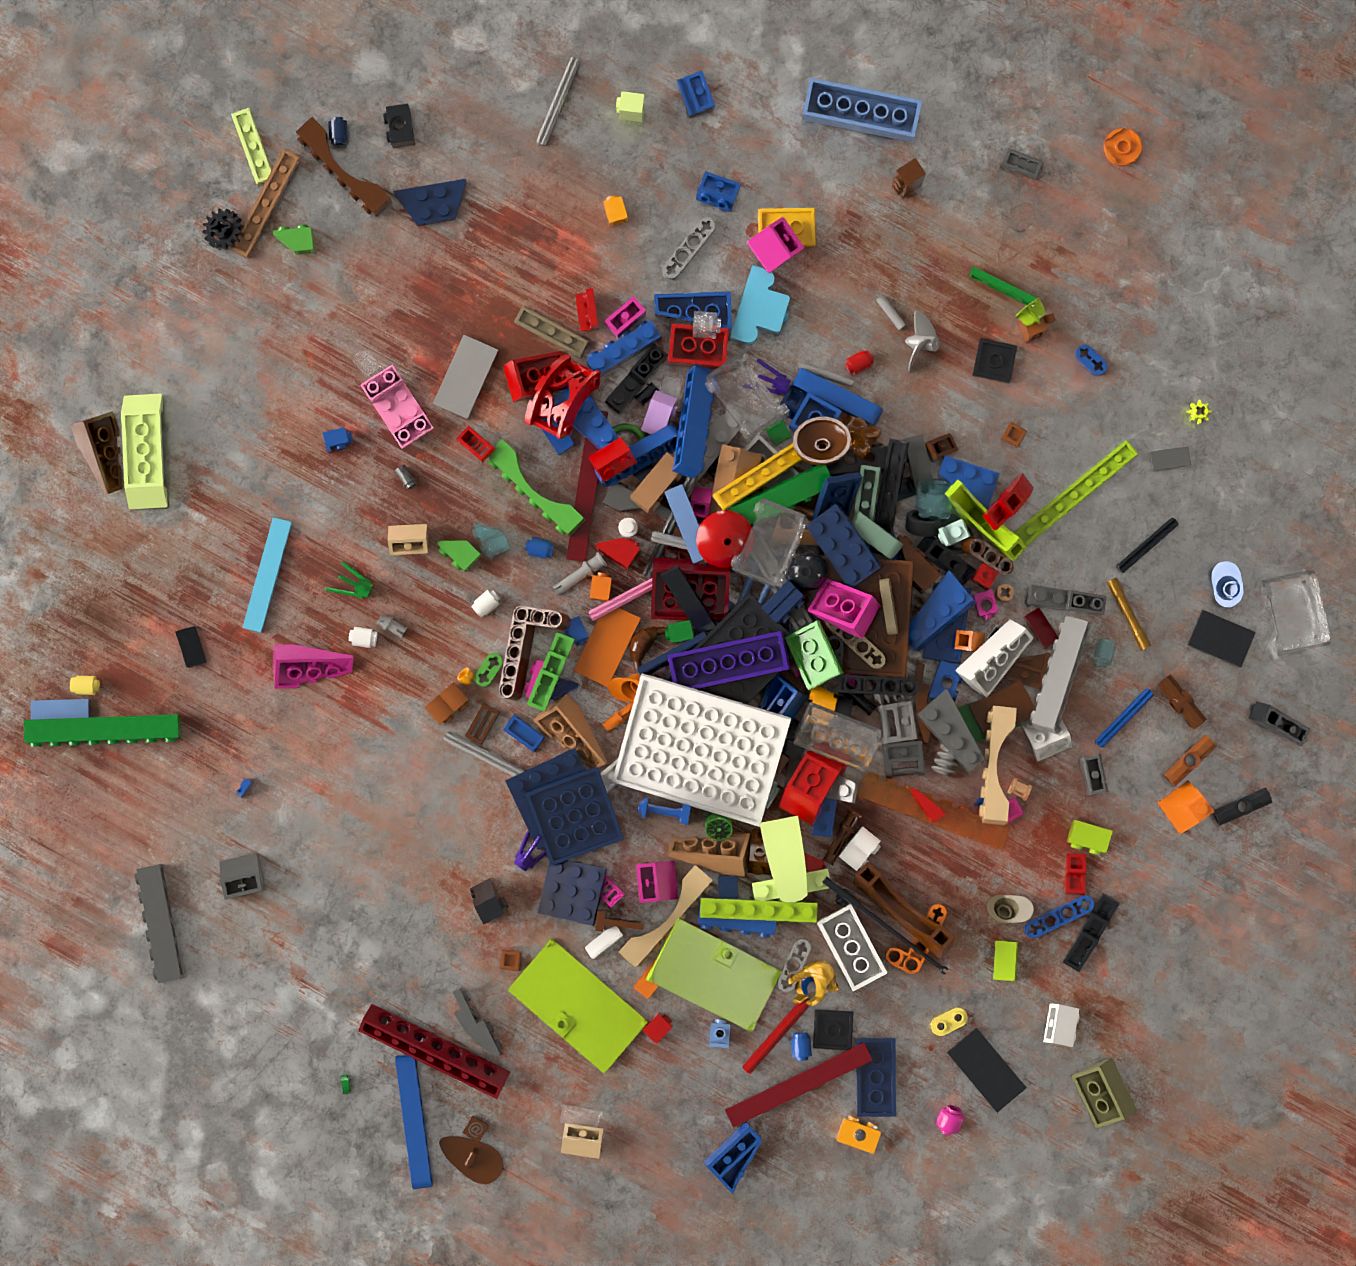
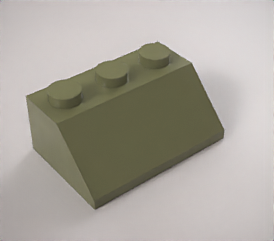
M1112 1058L1098 1062L1071 1075L1096 1129L1125 1120L1137 1112Z

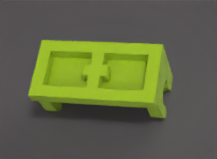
M995 941L993 980L1016 981L1019 942Z

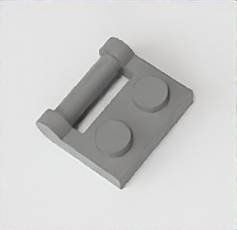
M911 701L877 706L883 730V744L917 739ZM888 710H893L897 734L894 737H891Z

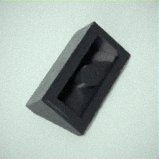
M196 626L175 631L186 667L191 668L207 663Z

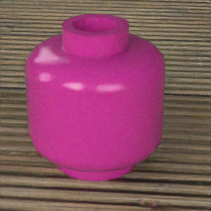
M948 1105L941 1109L936 1124L943 1134L950 1136L951 1134L959 1133L965 1117L959 1107Z

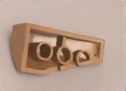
M722 444L708 516L722 510L714 499L713 494L761 464L763 455Z
M568 693L556 699L546 708L545 712L542 711L533 719L548 737L551 738L553 736L560 741V746L564 749L566 747L569 749L575 747L581 761L589 768L596 766L599 768L607 763L580 707Z
M732 831L727 839L720 841L709 837L701 839L696 837L673 839L667 854L670 857L725 875L745 877L749 864L751 833Z

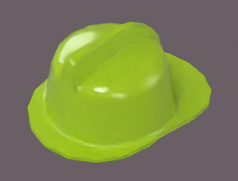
M1041 298L1035 299L1015 316L1016 319H1019L1026 326L1034 323L1041 324L1040 319L1046 313Z

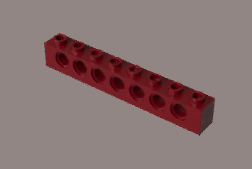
M374 1004L370 1005L358 1029L359 1032L495 1099H498L510 1074V1071Z

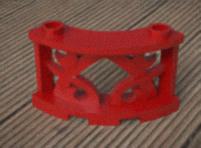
M564 354L551 364L549 373L546 376L542 375L535 387L537 392L533 401L529 400L524 422L530 426L535 425L557 436L560 440L572 433L573 424L580 407L587 397L599 388L601 383V371H593L572 361L571 356ZM569 384L570 398L562 404L555 406L554 397L551 392L553 389H559ZM553 416H554L555 422L559 425V427H556V426H554V425L552 424V423H553Z

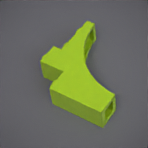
M957 480L947 490L945 495L954 505L955 511L961 519L976 529L986 542L1005 556L1015 561L1027 548L1022 540L1004 525L995 531L991 528L983 517L987 509L970 493L962 482Z

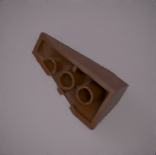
M113 411L70 424L76 444L105 495L121 490L122 474L121 466L118 462L120 447L117 445L119 428Z

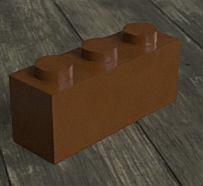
M916 158L895 172L892 189L902 199L922 187L926 176L925 171Z

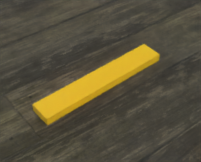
M792 443L714 493L713 497L722 510H727L803 460L795 452Z

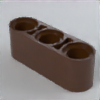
M970 536L962 541L963 551L980 563L988 565L1003 575H1009L1013 572V561L983 540ZM975 542V548L972 550L971 546ZM988 552H990V556L986 560V555ZM1004 562V567L1001 569V563Z

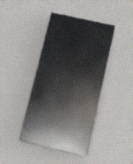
M977 1028L972 1030L947 1052L997 1113L1027 1088Z

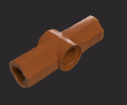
M1204 735L1163 775L1176 787L1217 746L1207 735ZM1189 755L1194 758L1192 766L1186 763V758Z

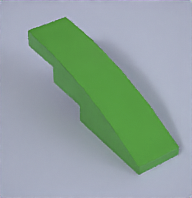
M557 631L527 705L545 712L575 638Z

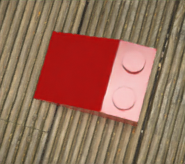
M562 351L514 359L503 366L513 402L534 398L537 392L535 387L542 375L546 376L549 373L551 364L563 356ZM569 384L559 389H553L551 393L562 391L568 388Z

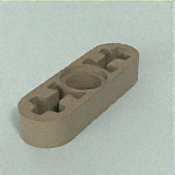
M890 578L880 579L879 584L888 635L898 634Z

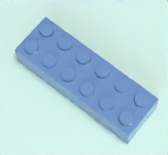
M810 78L802 120L913 143L922 100Z

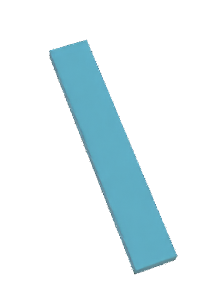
M274 517L272 519L242 628L260 633L263 631L292 522Z

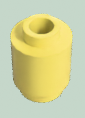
M77 675L70 680V691L76 695H95L96 691L100 689V681L97 680L96 676Z

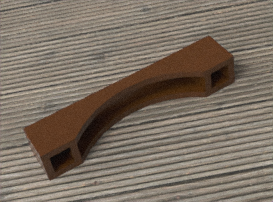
M313 117L296 131L298 135L297 141L304 148L308 146L312 150L310 154L317 161L320 159L324 163L323 168L329 174L334 173L338 177L336 179L338 184L342 188L346 186L350 190L349 195L355 201L360 200L363 203L362 208L368 215L372 213L376 217L392 202L391 198L378 184L358 180L340 168L331 155L327 132Z
M868 862L854 875L853 884L939 959L953 946L955 941L953 935L941 925L931 921L911 907L889 885L883 875Z

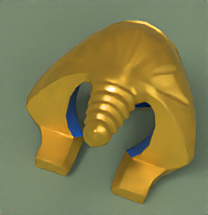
M823 960L809 963L788 980L789 984L797 982L795 990L798 992V995L793 999L794 1003H801L808 998L807 987L811 981H815V996L806 1002L810 1006L821 1002L825 997L826 990L835 992L840 988L838 983H835L836 975L834 969Z

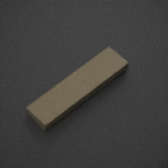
M524 306L521 307L514 320V324L580 359L590 343L585 338Z

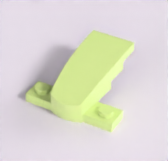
M798 816L760 823L764 847L773 879L752 883L755 900L766 901L780 898L784 902H797L805 898L808 892L829 888L822 883L826 876L830 878L828 868L806 873Z

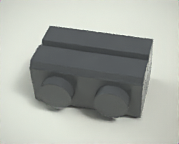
M1101 754L1079 758L1087 796L1109 792L1105 783L1106 777Z

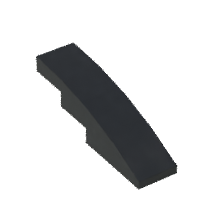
M1102 893L1063 960L1064 964L1080 972L1098 944L1099 938L1108 926L1120 902Z

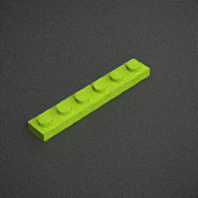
M701 898L700 918L817 923V903Z

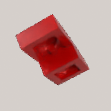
M1066 854V895H1085L1086 854Z

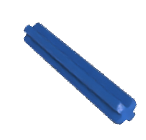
M1148 688L1145 689L1095 740V743L1103 748L1154 696L1153 692Z

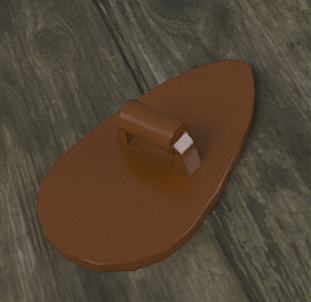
M448 1136L440 1139L439 1145L445 1157L473 1182L489 1184L501 1175L503 1159L495 1148L460 1136Z

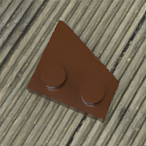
M1044 653L1017 659L1003 679L1012 682L1021 680L1023 685L1041 689L1042 679L1046 673L1051 654Z

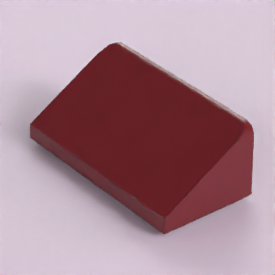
M1039 607L1023 617L1043 649L1053 644L1056 639H1059Z

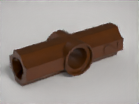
M1171 674L1157 684L1169 699L1171 707L1179 715H1182L1193 730L1207 720L1194 704L1195 701L1191 695L1180 687Z

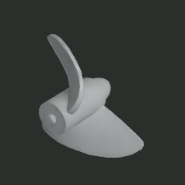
M919 311L914 313L915 335L905 340L906 344L914 349L908 366L909 373L920 350L937 351L940 344L930 320Z

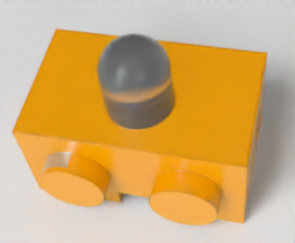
M850 1115L848 1118L843 1117L836 1140L874 1154L881 1134V1130L877 1129L878 1125L867 1122L866 1125L859 1123L860 1119Z

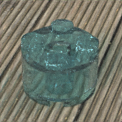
M926 479L925 483L921 484L920 481L917 484L915 508L919 511V516H936L941 519L949 518V514L953 512L954 505L945 495L951 487L947 485V481Z

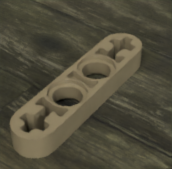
M825 621L826 626L836 636H839L873 669L884 667L886 662L885 656L865 637L861 639L853 636L852 639L847 640L843 637V630H840L838 633L836 630L839 628L829 625L830 623ZM860 642L868 644V650L864 653L857 650V645ZM872 648L875 650L872 652L875 657H882L880 665H873V659L870 656L868 659L865 658Z

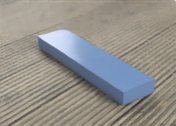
M683 484L664 491L692 562L696 563L703 560L696 545L699 524Z

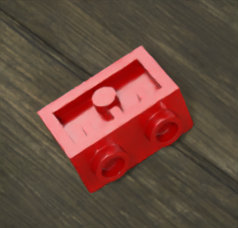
M588 288L586 293L575 294L579 329L581 332L599 329L593 288Z

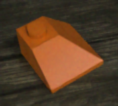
M1189 780L1157 802L1179 834L1200 823L1215 812L1205 797Z

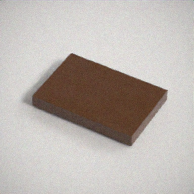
M1021 680L969 705L984 737L986 730H989L990 723H987V713L991 711L993 706L1017 708L1015 725L1029 719L1032 711L1036 710Z

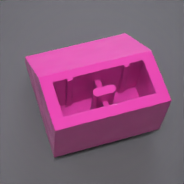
M784 217L770 224L747 241V244L768 274L798 255L804 249V246Z
M675 860L636 864L640 903L678 899Z

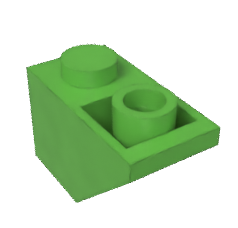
M298 225L295 229L279 227L278 230L273 231L275 238L296 255L315 253L314 232L308 225Z
M439 541L437 543L440 547L438 551L445 558L450 556L454 560L451 564L459 571L463 569L466 572L481 557V554L468 541Z

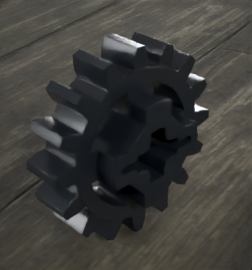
M219 208L217 214L212 211V217H206L208 223H203L206 230H203L202 233L207 235L204 239L209 242L210 246L221 250L222 247L228 250V245L234 248V242H240L238 236H243L244 234L240 231V229L244 228V225L240 223L242 219L234 211L231 212L227 208L225 211Z

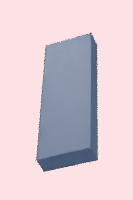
M89 699L31 701V720L90 718Z

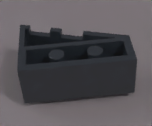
M490 878L470 888L471 896L474 898V908L483 925L508 912L506 909L509 907L504 897L500 898Z

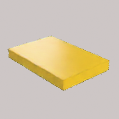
M815 208L758 209V233L781 217H784L804 247L816 246Z

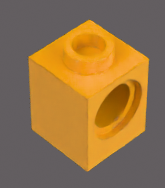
M617 195L607 197L603 203L610 227L628 222L622 196L617 197Z

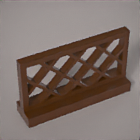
M599 909L597 911L595 931L603 932L605 925L643 930L645 922L607 917V910Z

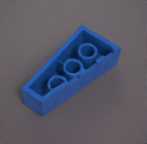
M731 291L654 294L655 315L716 328H727L732 331Z
M569 387L554 396L555 406L562 404L570 398ZM589 395L580 407L573 427L600 450L619 437Z
M951 571L946 573L910 623L908 642L918 652L977 602Z

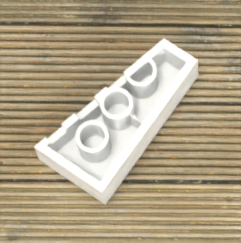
M1010 619L955 671L973 690L987 698L1034 637L1026 628Z

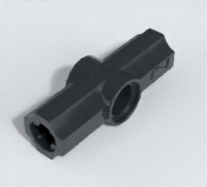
M1265 787L1215 809L1213 816L1218 825L1221 826L1273 803L1272 797ZM1241 801L1245 802L1247 806L1244 812L1238 809V804Z

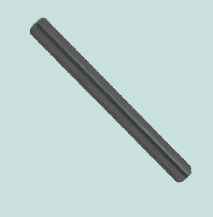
M698 476L694 478L687 477L683 485L688 499L698 481ZM672 511L661 533L673 534L677 522ZM656 543L643 571L645 577L652 578L653 558H662L667 545Z

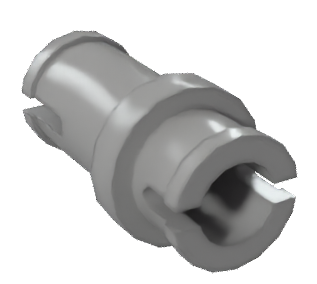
M382 613L376 624L382 626L383 630L386 631L387 629L399 636V638H402L407 627L392 620L393 617H387Z

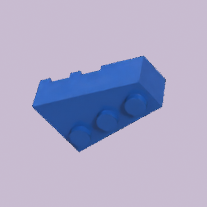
M945 455L937 477L950 486L959 480L988 510L1000 473Z
M777 674L771 680L769 688H766L763 705L759 708L790 717L792 722L809 697L784 676Z
M746 1121L704 1161L707 1168L732 1194L736 1190L735 1188L739 1180L743 1177L749 1162H751L758 1150L762 1138Z

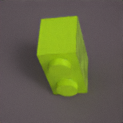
M1073 820L1067 842L1071 843L1072 848L1082 850V847L1090 849L1089 853L1100 856L1101 853H1107L1113 831Z

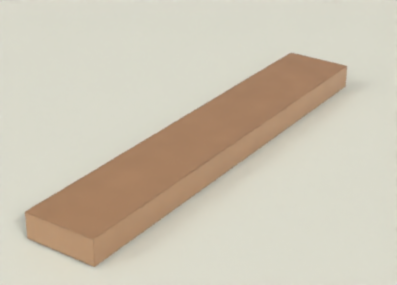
M283 148L243 224L244 228L240 230L244 233L243 236H238L240 242L235 241V247H231V250L249 258L301 159L300 156Z

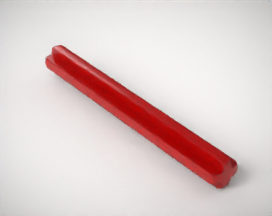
M809 998L801 1003H797L745 1062L742 1068L747 1073L751 1074L810 1007V1005L806 1004L810 1000Z

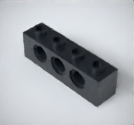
M883 443L872 444L869 448H864V445L852 446V449L848 451L846 456L854 457V464L848 465L844 458L836 462L835 466L830 467L826 465L830 476L860 472L861 465L882 468L881 472H883L888 446H883ZM865 454H871L874 457V461L867 463L863 457Z

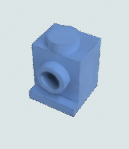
M715 1019V1022H711L709 1047L729 1048L730 1023H727V1020ZM718 1030H722L724 1032V1035L722 1037H718L716 1035V1032Z

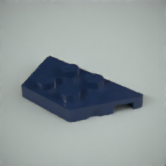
M466 179L396 190L394 195L417 226L447 222L456 219L457 210L467 182Z

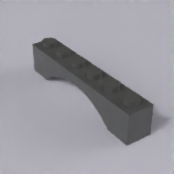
M622 482L612 485L603 501L604 505L620 513L644 511L630 499L633 491L629 490V486ZM660 501V506L654 512H651L668 519L672 511L671 507L669 509L663 507V503Z

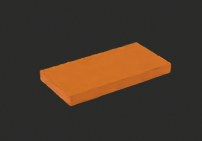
M620 608L598 618L573 671L608 687V683L612 680L641 618Z

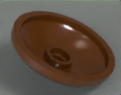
M815 417L803 422L797 428L793 437V446L795 452L802 460L814 465H829L838 462L846 456L851 447V434L848 428L839 420L830 417Z

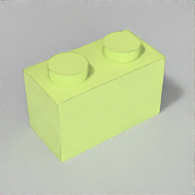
M622 91L621 97H617L616 113H619L620 120L643 122L644 94Z

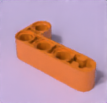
M933 904L929 907L925 917L933 919L935 914L932 911L933 909L937 910L939 907L942 915L937 916L934 921H937L942 926L947 914L946 909L940 904ZM914 937L912 943L916 945L920 941ZM925 946L923 952L928 954L929 949ZM890 947L885 952V959L888 963L910 974L917 973L925 960L924 957L910 947L907 952L896 947ZM895 950L899 953V958L896 961H891L889 953ZM910 959L915 960L917 964L913 970H908L906 967V963Z

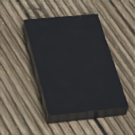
M1201 610L1187 645L1241 668L1256 632Z

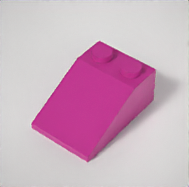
M826 578L807 611L846 633L863 639L881 605L872 595Z

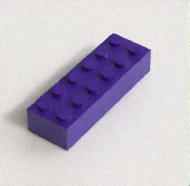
M783 631L667 655L673 683L693 689L791 669Z

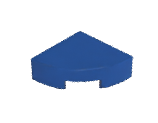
M244 779L236 794L242 798L254 783L250 779Z

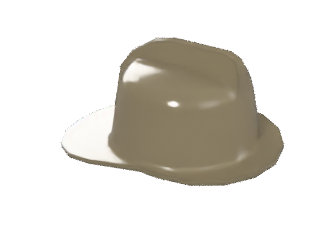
M996 895L991 897L987 904L989 915L1000 925L1026 922L1032 917L1034 911L1031 901L1024 896Z

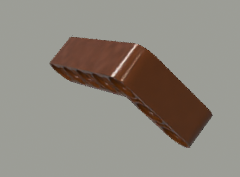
M528 606L516 607L513 612L500 680L499 694L501 697L516 701L523 695L535 627L566 630L571 624V619L567 614Z

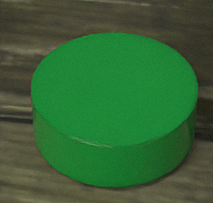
M341 1075L343 1095L350 1094L349 1075Z

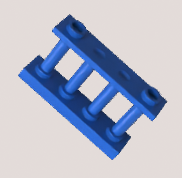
M644 798V801L639 803L638 813H642V818H646L647 813L677 817V820H680V824L688 825L691 805L683 804V808L673 809L649 805L648 798Z

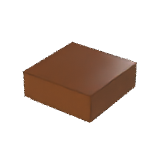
M1010 422L1001 439L1018 448L1027 430Z
M502 949L500 969L519 971L522 952Z

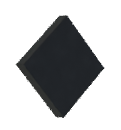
M980 338L972 376L1009 384L1017 346Z
M815 1009L813 1048L831 1050L851 1049L854 1012Z

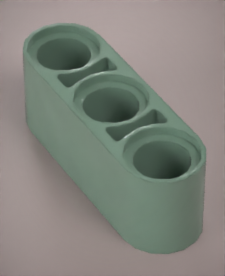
M860 511L851 521L866 542L891 560H893L904 545Z

